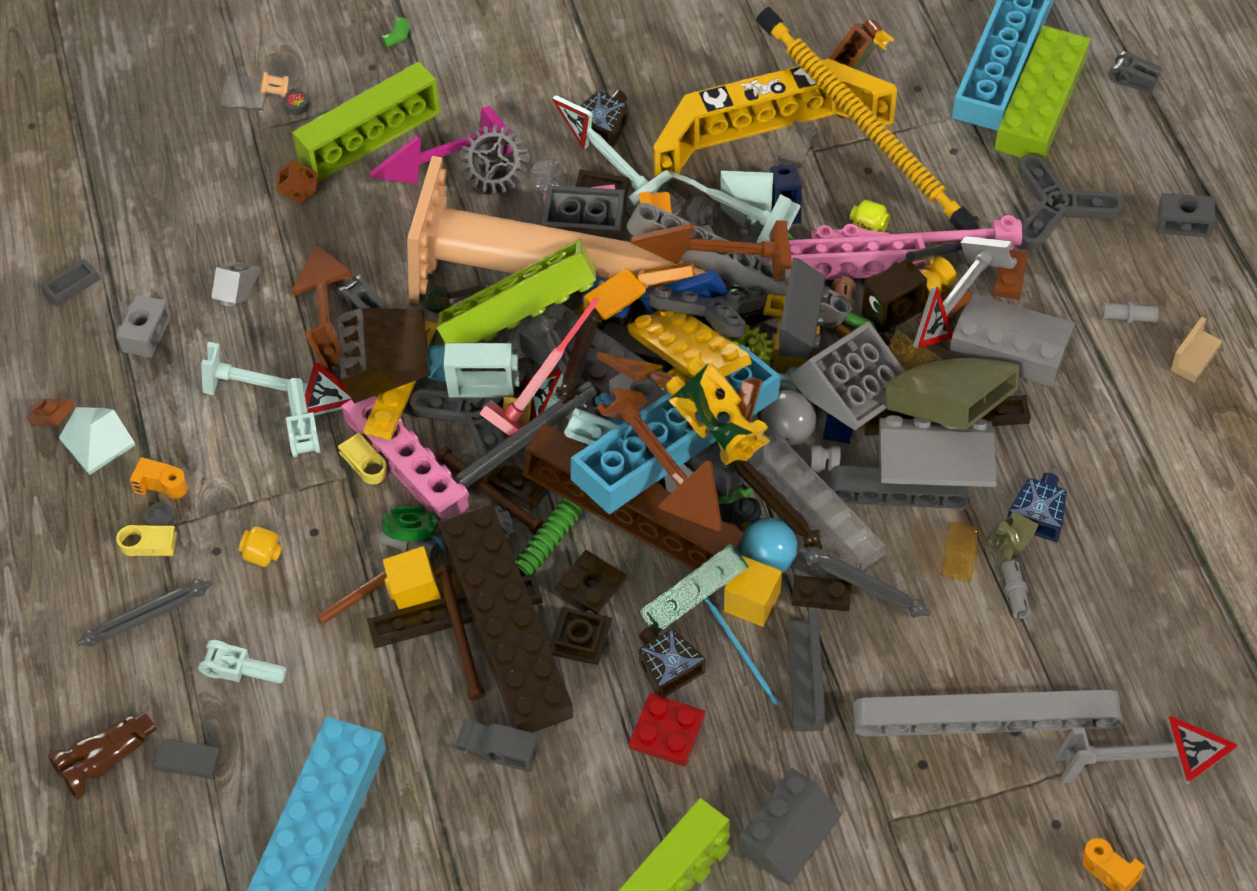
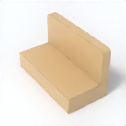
M1204 317L1200 318L1176 351L1170 370L1193 383L1202 374L1222 344V340L1203 331L1207 321Z

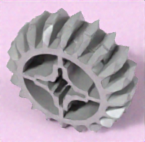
M493 125L492 133L489 132L487 126H484V135L481 136L476 130L474 131V135L477 137L475 141L470 137L466 139L471 147H462V151L468 153V156H461L460 160L468 164L462 166L461 169L463 172L471 171L465 178L467 181L476 178L472 186L477 188L482 183L481 191L483 193L488 191L489 186H491V193L494 195L497 193L498 186H500L502 193H506V184H509L512 189L516 188L512 181L514 178L519 182L523 181V178L518 173L519 171L522 173H527L528 171L526 167L521 166V164L529 163V158L521 157V155L528 153V149L526 147L519 148L523 145L524 141L522 138L514 141L517 137L515 131L507 136L508 128L506 126L502 128L501 133H499L497 125ZM497 140L492 149L487 151L478 150L484 143ZM505 142L513 147L515 162L504 157ZM494 154H498L499 159L503 162L496 163L493 166L487 157H494ZM475 157L486 162L485 177L478 174L475 167ZM511 169L505 177L492 180L498 170Z

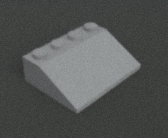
M972 293V299L966 304L951 339L950 351L970 358L993 359L1019 364L1020 378L1054 387L1075 327V322Z
M868 321L809 359L789 376L806 399L856 430L887 408V398L885 397L887 384L906 371Z
M900 416L879 418L878 457L881 483L996 487L994 432L991 422L980 419L967 430H961L917 417L914 419H903Z

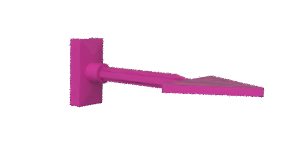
M491 106L481 108L479 124L481 130L478 131L480 135H484V126H487L489 132L492 133L493 125H497L499 133H501L502 128L506 126ZM473 134L420 153L421 139L415 136L372 170L370 175L375 179L417 183L420 164L431 161L432 156L443 157L462 150L463 146L471 147L466 139L470 137L475 141L477 137ZM491 140L484 144L492 142L494 145V143H497V140ZM505 142L503 154H513V150Z

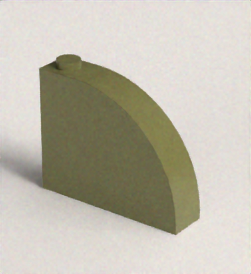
M957 358L916 366L887 384L885 390L887 409L961 430H967L1018 390L1019 364L993 359Z

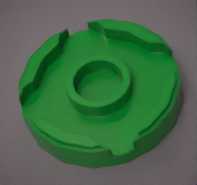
M400 506L391 509V514L385 513L382 516L381 529L385 535L392 539L400 541L424 540L432 537L437 532L438 517L433 511H430V514L424 512V508L420 506Z

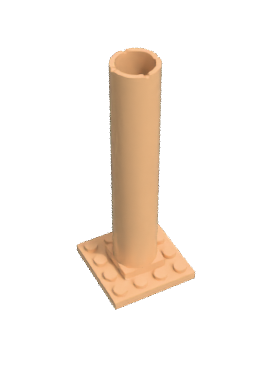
M436 156L431 157L407 237L409 303L419 304L422 295L427 294L429 286L427 276L428 274H433L438 260L514 274L581 239L596 266V276L607 280L626 268L638 279V274L642 269L675 264L627 241L447 208L446 186H443L446 179V169H442V158ZM694 265L696 275L708 272Z

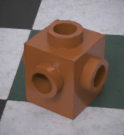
M294 159L277 171L276 191L299 204H302L309 197H313L318 188L316 171Z

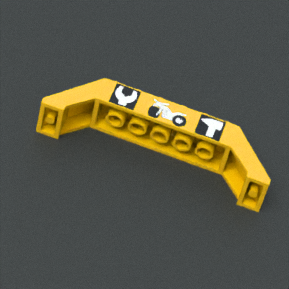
M831 59L821 60L838 76V79L842 80L847 88L852 91L851 93H854L861 100L860 102H863L870 109L869 111H872L878 117V120L883 125L894 123L897 88L894 84ZM800 66L695 91L684 95L653 146L654 178L665 170L680 174L684 164L694 150L834 114L846 118L849 117Z

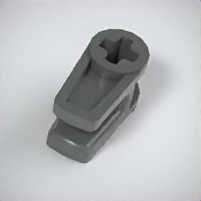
M1123 51L1117 54L1115 65L1111 67L1108 76L1116 84L1151 93L1162 68L1130 52Z
M361 275L353 277V281L345 287L341 286L336 289L340 301L352 311L360 308H370V306L371 308H387L385 301L369 286Z

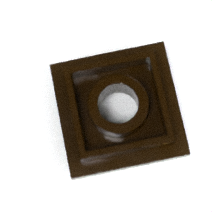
M585 550L555 585V589L593 613L598 614L627 579V574ZM589 580H595L599 583L593 588H588L584 585Z
M562 607L549 645L552 654L599 665L612 623V617ZM580 629L587 632V635L582 638L572 635L573 632Z

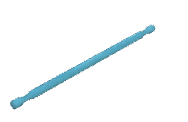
M703 595L702 598L709 605L710 610L765 692L769 694L773 704L777 705L779 703L778 699L773 695L770 687L717 608L711 603L708 595Z

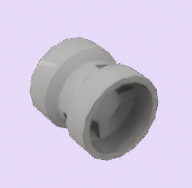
M812 445L811 473H820L822 470L830 472L834 467L840 466V446L823 448L821 445Z

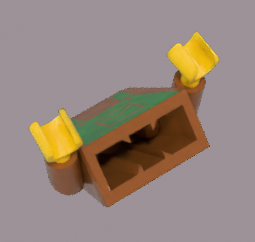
M867 20L864 24L855 23L829 59L857 70L866 62L877 46L887 50V43L889 41L893 42L894 38L887 34L875 20Z

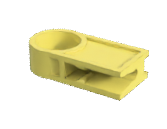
M359 432L338 446L341 450L339 454L364 482L378 484L386 479L388 469L385 459ZM371 464H379L383 467L377 474L370 475L364 472V469Z
M129 525L118 532L116 539L121 552L127 556H173L177 532H174V526ZM130 535L141 536V540L134 546L122 545L126 537Z

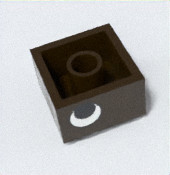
M906 259L900 263L892 264L887 270L878 275H872L864 283L861 315L873 321L876 331L884 332L889 330L890 327L895 328L923 312L927 278L912 262H908Z

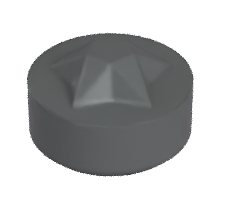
M156 503L146 510L145 521L147 526H172L174 514L169 505Z

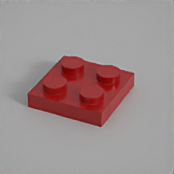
M649 692L629 741V749L686 767L704 721L705 710Z

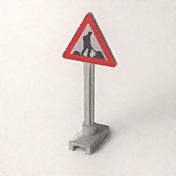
M964 237L961 241V246L966 263L972 265L944 302L942 301L939 288H931L913 344L914 348H922L952 339L953 334L947 316L981 271L985 270L988 266L1013 269L1017 264L1016 258H1011L1009 250L1013 246L1011 241Z
M1169 716L1167 725L1173 743L1095 748L1093 745L1089 746L1084 728H1072L1056 753L1055 759L1056 762L1065 761L1067 769L1060 778L1061 783H1073L1086 764H1095L1096 761L1176 757L1184 783L1189 784L1233 752L1237 744L1173 716Z

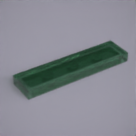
M731 543L638 612L649 627H653L659 633L749 568V566Z

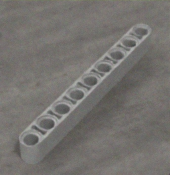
M642 202L638 204L628 221L627 229L630 234L637 236L690 224V222L650 203ZM694 225V232L690 238L728 241ZM687 249L681 258L685 261H693L695 266L706 271L715 269L721 278L744 289L747 287L760 288L762 293L766 294V299L768 294L786 296L790 270L785 269V281L774 280L772 261L759 255ZM830 289L827 303L822 302L821 310H825L823 326L829 329H836L850 313L852 305L845 296Z
M1113 690L867 697L857 699L852 704L855 733L865 737L1072 730V728H1084L1085 730L1110 729L1118 727L1123 723L1119 696Z

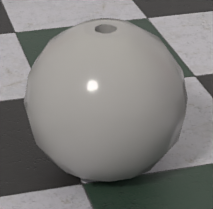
M796 390L779 391L778 399L763 408L760 413L761 421L768 426L764 431L771 441L783 446H795L806 441L812 435L817 423L815 405L806 399L800 391Z

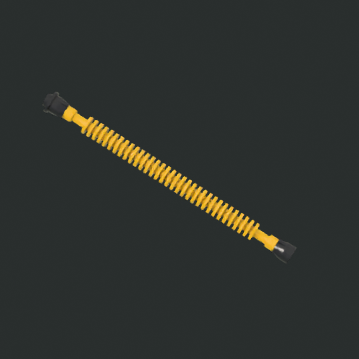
M771 7L765 8L757 16L756 22L770 36L773 35L778 41L781 40L788 47L786 53L830 96V99L836 105H839L838 107L845 114H848L847 116L861 128V131L867 137H870V140L877 147L879 146V149L888 156L890 161L892 160V163L897 165L896 167L903 174H906V177L913 184L915 183L920 192L924 193V196L930 202L936 200L944 208L943 212L950 218L948 221L957 230H973L980 227L977 224L980 219L977 216L974 217L964 206L960 207L955 200L951 201L944 194L946 187L941 185V182L935 176H932V173L925 166L923 167L921 162H918L919 160L914 157L913 153L908 148H905V145L898 138L896 139V136L878 120V117L872 111H869L870 109L863 102H860L861 100L854 93H851L852 91L812 52L807 44L803 43L801 38L795 40L788 33L789 30L783 24L784 21Z

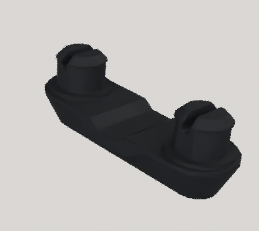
M744 497L732 503L719 504L721 520L725 523H732L735 526L756 521L762 515L760 503L755 498Z

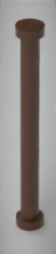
M446 446L436 456L440 463H446L458 473L468 467L452 454V450ZM481 477L473 483L478 489L528 526L529 532L536 535V532L544 523L542 519L534 518Z
M443 565L435 569L436 577L440 578L469 691L467 696L469 700H477L485 696L484 688L480 687L451 578L453 573L452 567L450 565Z

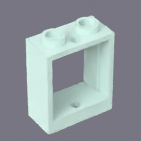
M445 343L444 371L449 397H514L515 387L520 386V371L518 370V355L513 354L512 343ZM460 368H505V371H461Z

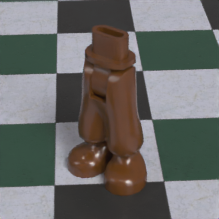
M146 712L141 713L135 718L130 715L97 734L74 742L67 751L58 750L48 754V758L57 774L64 779L68 789L75 799L78 800L85 795L86 778L98 779L106 774L113 766L141 746L142 742H146L147 736L155 732L157 728Z

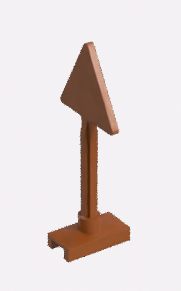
M776 220L769 234L770 242L762 241V243L690 239L694 232L693 223L631 237V244L675 264L680 262L684 251L687 249L760 255L762 258H772L773 275L776 281H785V269H791L792 266L787 221Z
M317 246L314 248L291 291L296 296L313 289L317 290L320 326L305 331L306 339L322 366L332 373V367L340 364L338 334L332 326L328 284L350 277L352 273L347 267Z
M598 352L597 355L599 360L637 382L651 378L657 383L666 386L675 377L674 375L662 372L663 366L601 352ZM754 377L743 381L739 393L742 400L738 404L741 414L750 423L763 381ZM716 392L718 399H724V393Z
M616 387L613 393L617 399L611 405L600 403L596 408L603 416L622 419L627 425H631L676 483L677 488L659 504V509L710 529L721 531L722 522L712 462L705 461L687 477L641 418L642 414L639 410L649 402L643 393Z

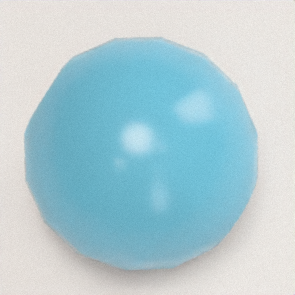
M760 518L751 522L743 532L744 534L739 546L740 556L781 570L782 573L794 562L798 553V541L794 531L785 522L776 518Z

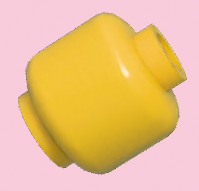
M255 526L250 531L245 530L238 551L242 552L243 560L261 567H267L272 560L278 561L283 545L278 544L279 535L276 532Z

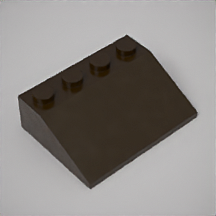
M360 308L355 311H347L342 316L337 317L340 379L354 404L430 375L425 319L422 309Z

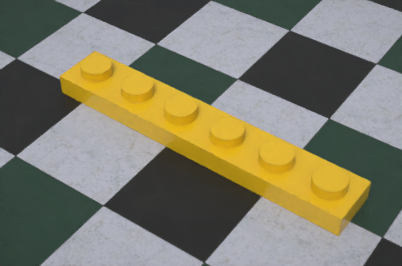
M425 320L427 347L429 349L437 333V324ZM416 381L378 395L365 424V434L391 441Z

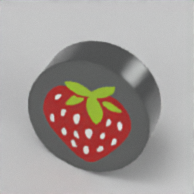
M291 91L283 99L285 110L289 114L299 115L306 112L309 108L308 96L302 91Z

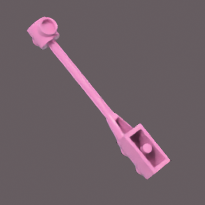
M1011 215L1003 216L1001 220H993L991 229L889 234L887 232L858 228L854 224H847L843 229H832L827 225H822L817 230H811L809 234V239L921 234L924 243L962 241L965 236L1011 241L1013 246L1010 250H1013L1016 245H1021L1022 243L1021 221Z

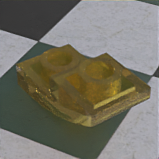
M898 329L887 345L898 362L908 369L929 362L945 360L927 347L914 348L915 339Z
M949 522L944 545L945 556L941 572L942 577L965 582L971 581L978 527Z

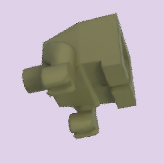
M1013 511L1005 521H1002L995 530L997 534L991 533L987 537L985 544L988 547H997V550L1001 552L999 559L1002 562L1011 561L1031 541L1039 524Z

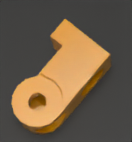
M143 457L140 458L130 478L134 493L145 495L147 489L164 493L170 499H179L188 490L185 475L181 469Z
M1094 838L1088 841L1082 856L1084 867L1112 891H1130L1141 879L1145 865L1136 858L1129 864L1121 856L1113 852L1108 841L1102 838Z

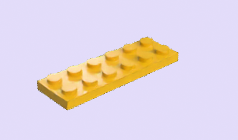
M659 309L650 315L640 316L636 318L635 322L627 325L629 335L690 379L693 378V375L686 367L695 357L701 359L706 364L710 363L719 368L724 376L752 364L749 353L690 314Z

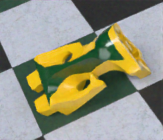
M695 357L686 367L693 375L691 380L685 383L677 375L666 384L672 395L669 399L670 403L690 423L694 430L704 439L708 436L707 432L710 431L717 439L721 450L720 458L725 465L734 460L747 461L759 448L770 442L769 438L763 433L768 428L766 423L760 420L750 423L743 417L738 407L742 399L720 369L714 365L706 364L701 359ZM718 389L725 391V397L722 400L716 396ZM697 411L704 423H700L696 419ZM720 412H727L730 415V420L727 423H720L717 420V415Z

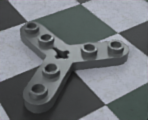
M1027 154L1020 159L1018 171L1040 202L1022 225L1021 245L1024 248L1036 249L1043 245L1064 216L1114 219L1121 214L1124 202L1119 195L1111 192L1066 190L1041 156ZM1058 200L1062 201V203H1058L1054 207V209H1052L1053 202H1057Z
M657 287L655 291L650 292L649 305L651 307L704 316L717 333L727 337H741L745 334L746 323L739 314L765 308L766 294L762 293V290L757 287H747L745 291L740 292L730 291L727 292V295L715 298L698 296V293L692 291L677 293L672 292V289L668 287Z
M519 362L520 386L515 387L514 394L525 384L527 379L525 366ZM499 368L497 371H505V368ZM429 389L415 391L410 397L411 410L418 417L467 423L480 457L505 440L498 427L481 416L479 411L472 412L473 407L475 409L482 407L483 409L490 399L502 407L504 398L449 397L448 392Z

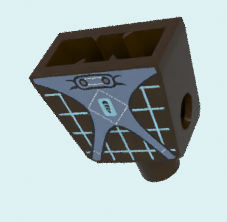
M615 90L611 96L598 91L583 102L580 107L592 112V130L614 148L628 121V105L625 103L627 96L620 90Z
M648 627L640 633L639 638L644 646L639 649V662L656 695L666 697L705 673L706 659L675 630H669L659 636L653 627Z

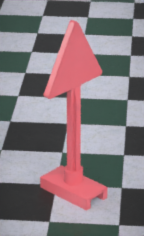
M595 297L562 343L550 353L515 403H511L504 410L490 399L479 414L509 436L525 426L520 421V418L525 413L524 408L561 359L567 344L597 305L599 299Z

